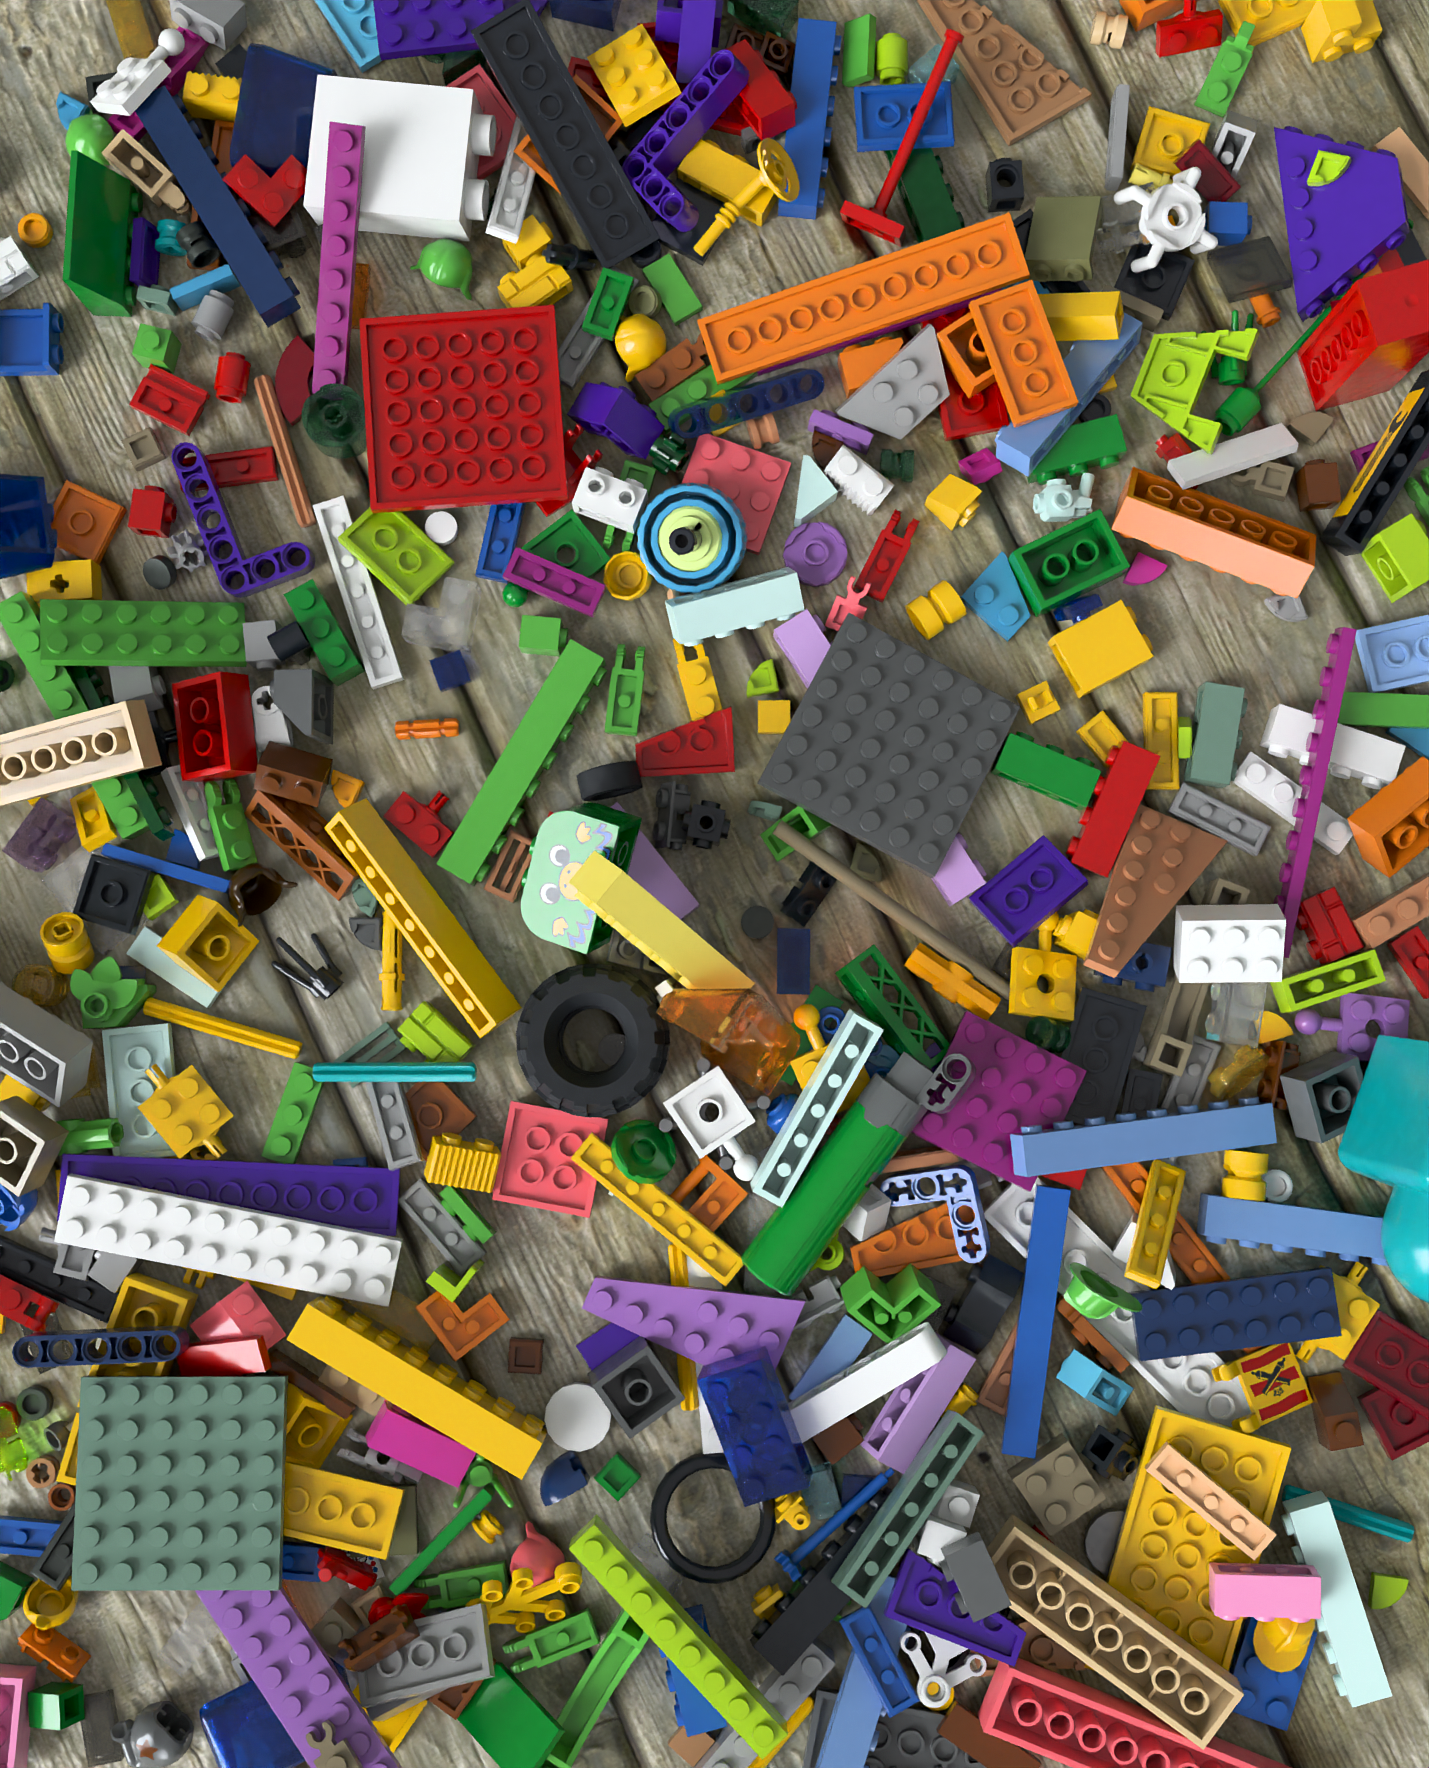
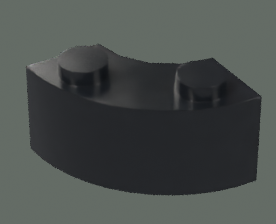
M989 1253L981 1264L974 1263L966 1277L969 1283L957 1305L952 1303L945 1313L943 1320L948 1324L943 1336L978 1355L991 1341L1002 1316L1016 1296L1024 1273Z

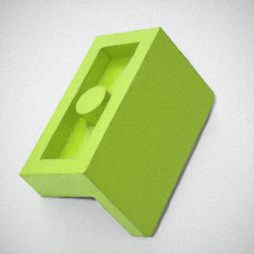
M479 1259L471 1266L463 1278L443 1263L433 1271L426 1282L453 1303L466 1289L485 1262Z

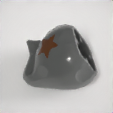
M160 1701L144 1708L136 1716L135 1721L128 1719L117 1722L110 1730L112 1740L121 1743L127 1764L130 1767L161 1768L177 1762L187 1752L193 1738L194 1726L188 1715L179 1710L173 1702Z

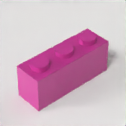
M384 1400L365 1435L368 1447L457 1488L476 1455V1452L387 1400Z

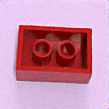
M219 671L173 683L172 691L182 781H220L255 773L258 762L248 675Z

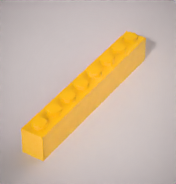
M367 798L338 811L324 827L479 1038L481 1039L507 1022L522 1007Z

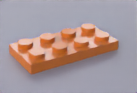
M1033 280L970 301V312L1014 428L1077 406L1079 401Z

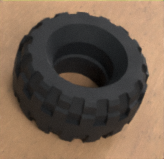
M599 963L580 964L553 974L542 982L530 995L524 1005L517 1025L516 1052L519 1065L526 1080L545 1102L571 1115L605 1117L631 1108L645 1098L655 1087L668 1061L670 1029L663 1007L653 991L641 979L626 970L611 965ZM588 1009H601L611 1013L619 1020L625 1033V1047L621 1057L613 1066L599 1072L585 1071L575 1066L567 1057L563 1046V1035L569 1021L576 1014Z

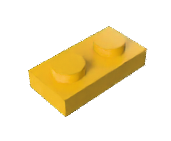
M93 786L70 799L81 844L89 853L118 837L115 825Z

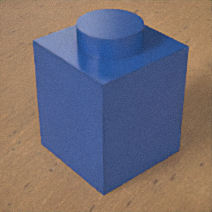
M1209 201L1202 213H1205L1206 219L1204 229L1218 239L1217 246L1239 247L1246 235L1251 233L1252 215H1248V203Z

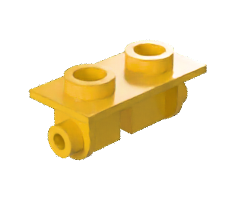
M797 1482L792 1488L789 1485L785 1486L775 1498L777 1502L775 1504L776 1522L779 1524L785 1519L793 1528L804 1530L810 1524V1515L808 1513V1504L802 1497L800 1483Z

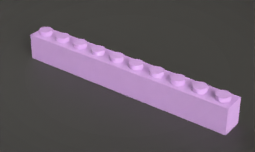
M806 609L774 629L773 637L808 689L832 642L829 643L823 634L826 629L821 619L816 614L811 616ZM957 832L937 874L931 878L949 907L986 884L983 879L986 876L985 870L977 859L973 861L970 859L965 851L968 845L959 832Z

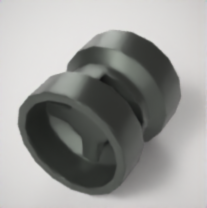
M195 221L189 223L176 234V240L182 249L187 250V258L194 268L206 267L215 262L220 256L221 251L215 241L209 239V231L203 222Z

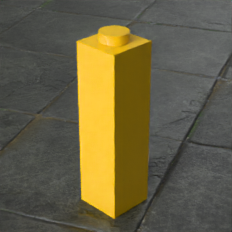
M1120 291L1038 294L1055 341L1119 339L1124 319Z

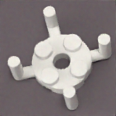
M1192 167L1175 174L1172 184L1158 187L1151 193H1148L1138 185L1130 186L1115 193L1114 202L1118 205L1131 200H1135L1143 205L1139 230L1152 244L1148 256L1136 259L1131 263L1133 272L1139 273L1156 267L1164 251L1176 252L1190 246L1191 253L1199 254L1214 249L1218 245V239L1204 229L1206 219L1205 213L1202 214L1200 206L1202 200L1194 190L1201 176L1200 168ZM1170 209H1174L1178 213L1179 222L1177 226H1173L1168 220Z

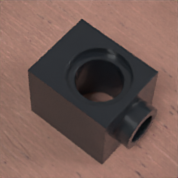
M999 158L994 162H989L985 175L988 212L1020 211L1024 200L1022 160L1012 161L1011 158ZM1007 180L1012 186L1003 187L997 181Z

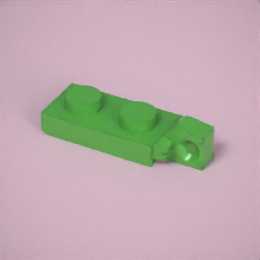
M1243 21L1236 38L1228 35L1226 41H1223L1195 101V106L1222 118L1224 117L1253 55L1251 53L1255 46L1248 44L1255 25Z

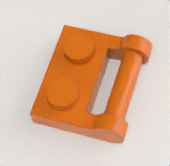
M705 1155L698 1159L700 1163L671 1193L670 1197L680 1204L710 1171L716 1179L687 1211L714 1232L748 1195V1192L712 1158Z

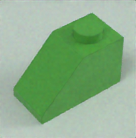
M797 806L761 833L760 836L778 862L796 851L772 834L781 820L809 840H813L833 825Z

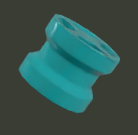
M173 219L159 220L157 222L159 238L156 239L154 248L158 252L169 256L179 257L187 255V250L182 249L176 240L178 231L187 224Z

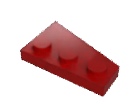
M728 706L635 743L636 762L640 777L735 772L732 707Z

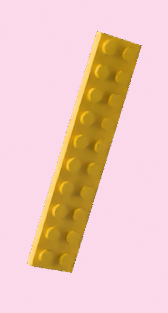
M76 1412L56 1480L75 1486L79 1412ZM286 1462L283 1535L386 1560L389 1556L405 1489Z

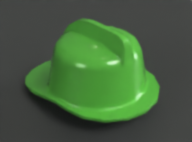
M1073 1262L1070 1264V1270L1074 1276L1064 1293V1299L1084 1316L1094 1319L1106 1318L1118 1307L1131 1312L1142 1311L1141 1303L1128 1292L1104 1280L1090 1268L1080 1263Z

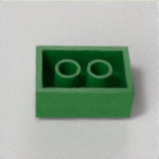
M1101 509L1012 551L1008 558L1010 567L1035 617H1039L1123 576L1130 567Z

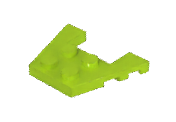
M1246 328L1245 331L1231 332L1229 330H1216L1214 333L1198 334L1196 332L1154 334L1130 396L1202 450L1213 454L1223 428L1222 424L1194 416L1192 413L1216 353L1249 361L1260 334L1258 329Z

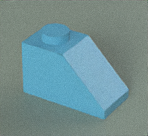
M1075 1349L1063 1361L1061 1370L1056 1378L1082 1397L1114 1416H1117L1134 1389Z

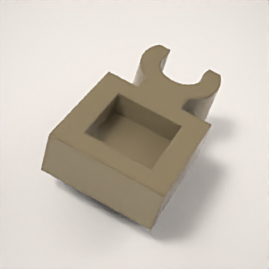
M1267 461L1262 463L1260 468L1253 466L1244 469L1247 472L1245 476L1233 475L1232 484L1238 487L1252 484L1254 485L1252 494L1284 502L1295 467Z
M330 1720L322 1723V1727L326 1731L324 1740H319L313 1731L306 1734L308 1744L314 1749H319L322 1754L313 1761L317 1768H363L347 1738L337 1744L334 1739L336 1735L335 1726Z

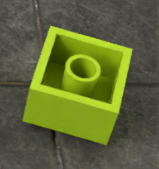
M1412 513L1371 538L1361 554L1391 603H1394L1429 581V539L1426 536L1427 531L1424 524L1420 520L1415 519Z

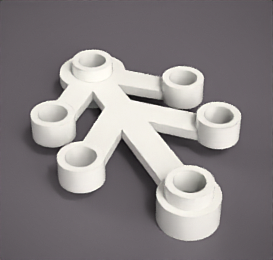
M906 1631L900 1636L899 1645L909 1655L920 1677L916 1684V1693L924 1705L930 1708L943 1706L950 1698L952 1687L972 1676H981L986 1671L987 1664L985 1659L977 1653H971L966 1656L964 1665L946 1673L949 1660L968 1648L925 1632L936 1654L931 1669L920 1650V1637L912 1631ZM914 1637L916 1640L914 1648L906 1649L904 1645L906 1638ZM975 1658L979 1659L981 1662L980 1668L977 1671H971L970 1662ZM932 1682H936L939 1686L938 1692L934 1695H930L927 1692V1687Z

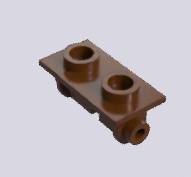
M1270 1041V1045L1265 1049L1263 1063L1266 1065L1264 1076L1257 1086L1259 1102L1272 1103L1273 1108L1287 1110V1102L1279 1075L1298 1067L1301 1052H1298L1299 1045L1285 1041Z

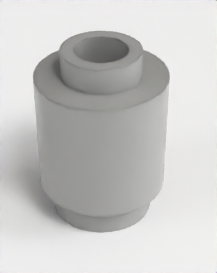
M210 290L208 295H204L191 322L196 328L195 334L211 342L214 338L221 339L234 313L232 309L234 301L216 290Z

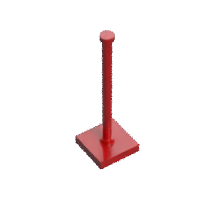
M946 29L944 37L946 40L874 207H870L867 210L845 200L840 210L843 222L900 247L906 237L905 226L888 219V215L885 212L956 47L963 42L964 36L952 29Z

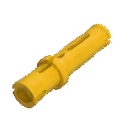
M384 911L382 912V973L379 974V981H382L381 1010L401 1011L403 1008L402 981H405V974H402V932L387 912Z

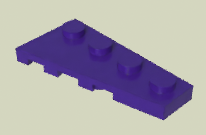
M907 1547L884 1610L885 1617L1015 1667L1026 1636L1025 1630L999 1611L973 1623L969 1612L962 1615L953 1595L960 1592L955 1580L947 1582L944 1573Z

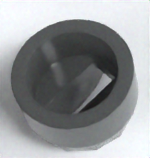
M56 1421L44 1429L46 1441L56 1451H61L67 1446L71 1430L68 1431L65 1427L69 1424L67 1421Z

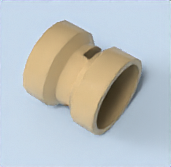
M1096 10L1089 44L1100 45L1101 43H1107L1111 48L1121 49L1127 29L1128 16L1118 14L1113 17L1108 16L1105 11Z

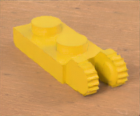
M673 639L679 663L677 664V669L691 720L693 721L721 710L720 698L709 658L705 656L703 644L693 646L698 659L686 662L683 644H679Z

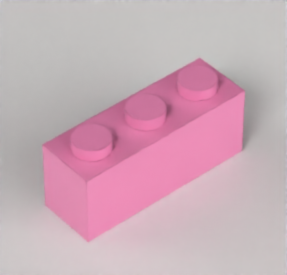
M1209 1562V1604L1214 1615L1224 1620L1234 1621L1240 1619L1241 1616L1254 1617L1256 1620L1264 1622L1274 1621L1275 1618H1289L1294 1622L1305 1623L1309 1622L1310 1619H1321V1576L1313 1565Z

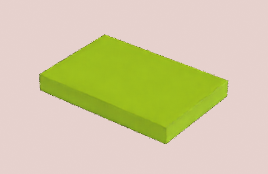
M369 507L338 537V541L408 608L430 589L455 562L402 511L372 513Z

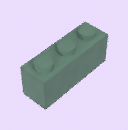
M1207 681L1198 687L1192 723V756L1187 758L1183 782L1222 789L1230 785V781L1235 780L1238 765L1237 762H1233L1235 749L1240 748L1243 736L1242 730H1238L1240 717L1243 718L1245 716L1248 705L1247 698H1244L1245 688Z

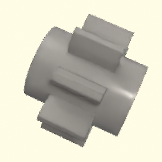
M185 529L184 533L171 536L174 547H168L167 552L170 558H174L173 563L176 569L183 566L189 569L190 572H193V569L199 566H206L204 555H208L205 544H203L200 533L194 536Z

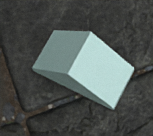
M803 455L794 527L807 523L836 501L838 493L808 455Z

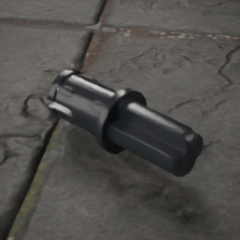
M551 243L542 251V256H545L546 263L562 266L565 270L577 268L591 271L596 266V263L588 262V259L597 260L594 252L589 249H579L574 244L563 246Z

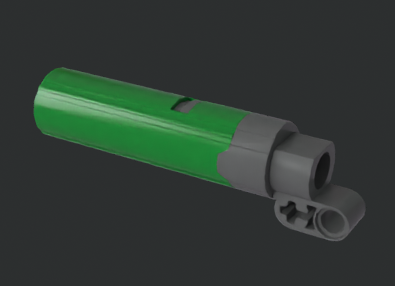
M903 1052L886 1077L876 1072L830 1134L824 1146L817 1152L803 1171L783 1207L778 1206L741 1256L742 1263L747 1269L770 1288L775 1289L782 1295L792 1296L866 1195L871 1184L882 1173L926 1111L930 1110L938 1114H945L955 1107L976 1077V1067L972 1060L962 1054L953 1053L948 1055L936 1071L933 1072L912 1055ZM963 1061L966 1064L967 1071L962 1078L954 1079L951 1074V1068L956 1062ZM945 1078L946 1081L956 1085V1088L953 1090L946 1087L947 1085L941 1082L942 1079ZM935 1091L940 1093L943 1091L942 1097L945 1099L943 1104L935 1103L936 1099L932 1096Z

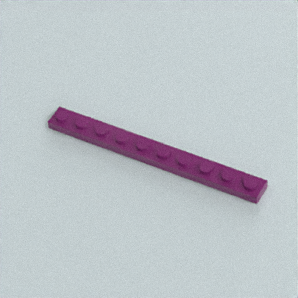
M1336 628L1334 634L1331 633L1327 640L1326 653H1330L1328 666H1324L1320 674L1319 685L1323 686L1321 699L1316 700L1312 716L1313 719H1316L1314 732L1309 733L1306 742V752H1310L1308 763L1302 766L1299 776V784L1303 785L1301 797H1297L1293 805L1292 815L1296 817L1294 830L1289 831L1286 839V849L1289 850L1287 863L1284 862L1279 873V881L1283 882L1281 894L1276 895L1273 904L1279 905L1286 918L1284 958H1289L1357 629Z

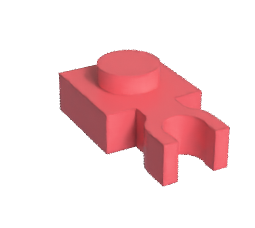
M851 576L847 585V598L839 594L837 595L824 626L839 631L848 613L863 620L868 607L859 602L868 593L871 583L867 582L864 590L857 592L853 588L856 577Z

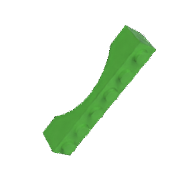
M623 1608L557 1716L556 1721L566 1731L541 1768L572 1767L603 1708L647 1642L649 1636Z

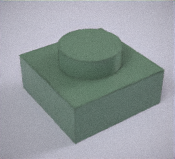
M155 284L151 285V288L139 285L136 298L145 309L176 316L178 305L174 301L169 289Z

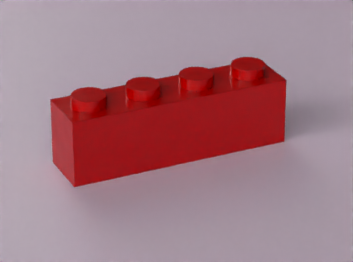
M1126 741L1119 742L1117 746H1111L1105 759V763L1109 764L1104 777L1100 775L1093 790V794L1096 795L1091 807L1087 806L1083 809L1078 823L1082 825L1078 837L1074 835L1071 837L1065 851L1069 855L1068 860L1073 865L1108 878L1161 756Z

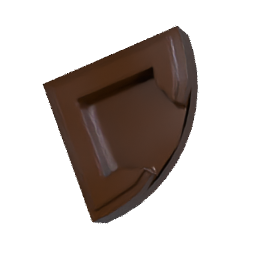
M814 430L811 444L813 447L812 453L818 465L825 469L844 442Z

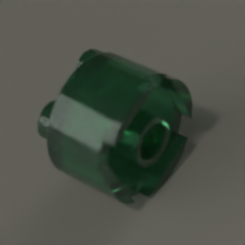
M336 383L326 384L306 399L302 408V423L318 450L329 457L339 459L359 456L365 451L367 441L364 401L351 387Z

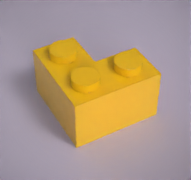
M1317 0L1303 23L1301 30L1311 61L1314 63L1321 60L1331 62L1349 52L1354 51L1356 54L1369 50L1382 32V27L1373 0Z

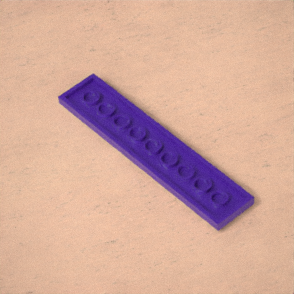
M62 1154L57 1222L59 1220L67 1176L72 1173L386 1236L397 1235L401 1168L390 1171L389 1168Z

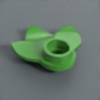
M108 956L95 966L91 974L81 969H74L70 987L72 994L81 1001L80 1009L83 1016L92 1022H103L112 1016L115 1009L125 1008L133 1001L138 990V981L122 979L120 966L113 957ZM98 999L102 1000L104 1004L103 1009L99 1012L94 1009V1003Z

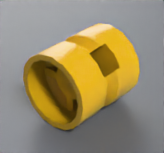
M942 580L928 591V598L920 595L905 606L911 622L917 631L928 641L944 630V622L947 624L955 623L967 614L961 598L945 580Z
M61 912L52 915L41 925L40 936L42 942L47 949L52 966L58 972L72 974L74 969L84 970L89 967L95 953L83 920L78 915L71 912Z
M1231 1149L1225 1150L1223 1168L1228 1171V1175L1222 1177L1221 1196L1265 1201L1267 1182L1262 1179V1175L1268 1173L1269 1154Z

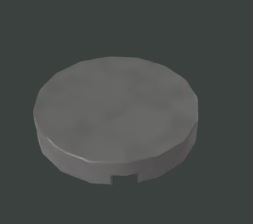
M1105 1509L1096 1514L1086 1526L1084 1551L1093 1567L1106 1576L1109 1573L1126 1509Z

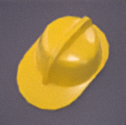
M1275 1618L1274 1621L1270 1622L1258 1620L1254 1630L1253 1645L1261 1663L1270 1670L1280 1673L1292 1671L1298 1667L1306 1655L1312 1633L1315 1629V1619H1310L1309 1622L1305 1623L1294 1622L1289 1618Z

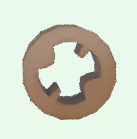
M51 1455L37 1457L26 1469L27 1481L35 1488H45L57 1480L61 1466L59 1461ZM46 1464L48 1466L47 1473L50 1477L46 1476L41 1479L38 1476L40 1470L37 1468V1465L41 1467Z

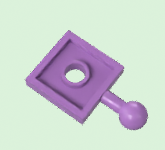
M1348 993L1340 996L1339 1019L1321 1017L1317 1011L1307 1008L1297 1013L1294 1022L1297 1030L1306 1035L1314 1034L1319 1029L1338 1032L1337 1052L1358 1056L1360 1062H1369L1377 1038H1371L1367 1034L1366 1024L1368 1021L1373 1020L1380 1027L1379 1035L1408 1039L1410 1000Z

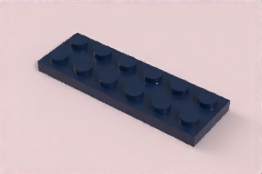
M1330 1267L1174 1286L1172 1290L1164 1287L1129 1292L1142 1305V1311L1131 1312L1137 1355L1140 1361L1342 1336L1332 1268Z

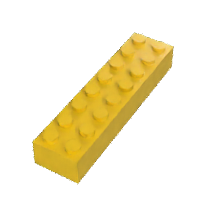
M326 1295L325 1298L319 1296L306 1305L287 1337V1341L521 1480L523 1479L548 1433L547 1429L543 1427L545 1423L531 1414H527L526 1417L515 1411L516 1406L503 1397H498L496 1400L486 1394L487 1389L482 1384L474 1380L464 1381L457 1376L458 1371L445 1363H441L440 1366L428 1359L430 1355L417 1346H412L410 1349L400 1343L401 1338L396 1333L388 1329L378 1330L371 1325L372 1320L359 1312H355L354 1315L343 1309L344 1304L333 1296Z

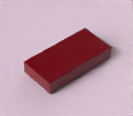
M1198 138L1173 162L1181 172L1192 167L1200 168L1201 176L1195 188L1208 203L1209 201L1226 202L1241 188L1238 182Z

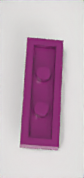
M518 547L515 548L503 574V578L509 582L591 617H594L606 590V585Z

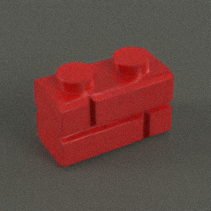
M1335 887L1327 888L1300 901L1296 927L1300 931H1305L1309 939L1306 947L1314 960H1319L1320 964L1330 963L1364 947Z

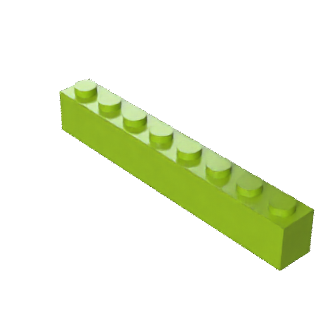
M597 1514L571 1538L568 1549L763 1760L788 1735L787 1720Z

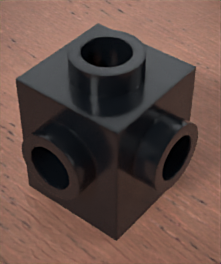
M702 800L701 805L693 804L692 812H685L682 830L688 831L687 840L693 841L692 846L712 849V845H720L721 838L727 839L731 820L725 819L726 810L720 809L721 804ZM702 818H710L713 821V825L709 829L702 828L700 826Z
M1101 1425L1097 1426L1081 1452L1094 1462L1092 1469L1108 1480L1113 1475L1122 1481H1125L1127 1476L1135 1470L1138 1459L1142 1454L1141 1451L1131 1445L1134 1441L1131 1436L1119 1428H1116L1113 1433Z

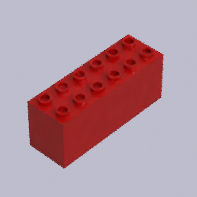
M1429 259L1357 280L1298 350L1297 355L1316 412L1390 391L1429 353Z

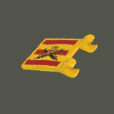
M1290 1343L1268 1345L1234 1361L1214 1367L1211 1370L1216 1382L1221 1380L1229 1381L1238 1376L1252 1414L1234 1419L1231 1424L1233 1428L1242 1430L1245 1434H1249L1271 1421L1313 1403Z

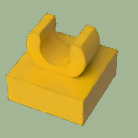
M1047 680L1015 696L1029 725L1061 710Z

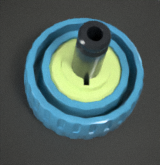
M683 483L664 490L647 505L645 512L640 518V526L637 529V547L640 550L642 563L645 564L646 570L655 577L657 582L681 593H701L703 590L709 591L724 584L737 571L746 553L748 541L747 526L740 509L724 492L702 483Z

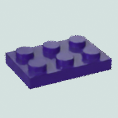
M1043 835L971 895L969 900L1014 948L1088 885V880Z

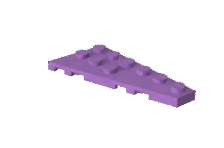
M596 1276L582 1309L765 1394L806 1299H790L774 1295H755L739 1291L694 1286L684 1287L667 1283L657 1284L639 1282L632 1279Z

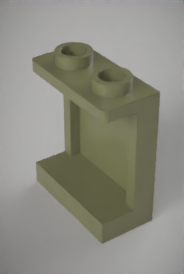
M1101 196L1036 198L1025 253V261L1030 273L1029 280L1039 282H1077L1093 279L1092 258L1098 228H1103L1105 218Z

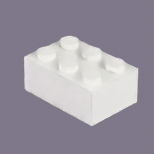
M1176 905L1173 968L1179 983L1282 982L1286 918L1279 905Z

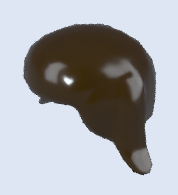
M251 863L239 868L230 879L228 886V901L239 917L238 927L242 926L245 916L261 914L275 904L283 888H294L298 884L285 880L275 869L259 863Z

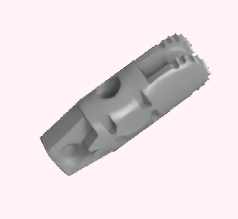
M350 1428L347 1436L352 1441L367 1446L365 1434ZM370 1447L365 1457L347 1448H340L336 1455L397 1484L400 1483L402 1478L414 1484H419L424 1473L387 1456L389 1462L382 1465L378 1463L377 1457L385 1454Z

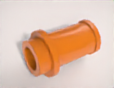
M1265 283L1254 286L1246 294L1258 316L1256 322L1261 324L1263 328L1270 327L1281 319L1279 315L1281 310L1279 307H1275Z

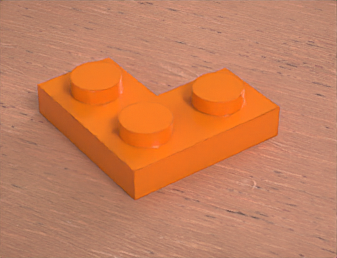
M438 1291L415 1307L454 1362L510 1320L491 1293H488L464 1313H462L455 1302L452 1303Z

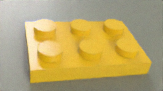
M643 24L626 32L587 57L625 127H628L682 94Z

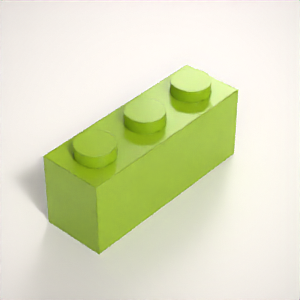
M1373 949L1361 951L1330 963L1321 964L1282 977V982H1270L1280 1013H1285L1385 982L1386 979L1376 950Z

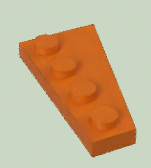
M947 1201L850 1246L854 1272L856 1273L865 1266L877 1277L900 1273L910 1263L917 1269L964 1261L957 1251ZM967 1205L959 1207L958 1214L963 1221H974L975 1213L971 1207ZM977 1227L968 1230L970 1231L971 1241L966 1245L968 1249H973L975 1254L981 1248L980 1244H974L972 1233L978 1230Z

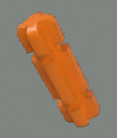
M444 718V721L439 719L413 720V723L397 721L395 723V735L399 740L411 739V736H414L415 739L438 738L444 734L446 737H455L459 735L460 726L456 718Z

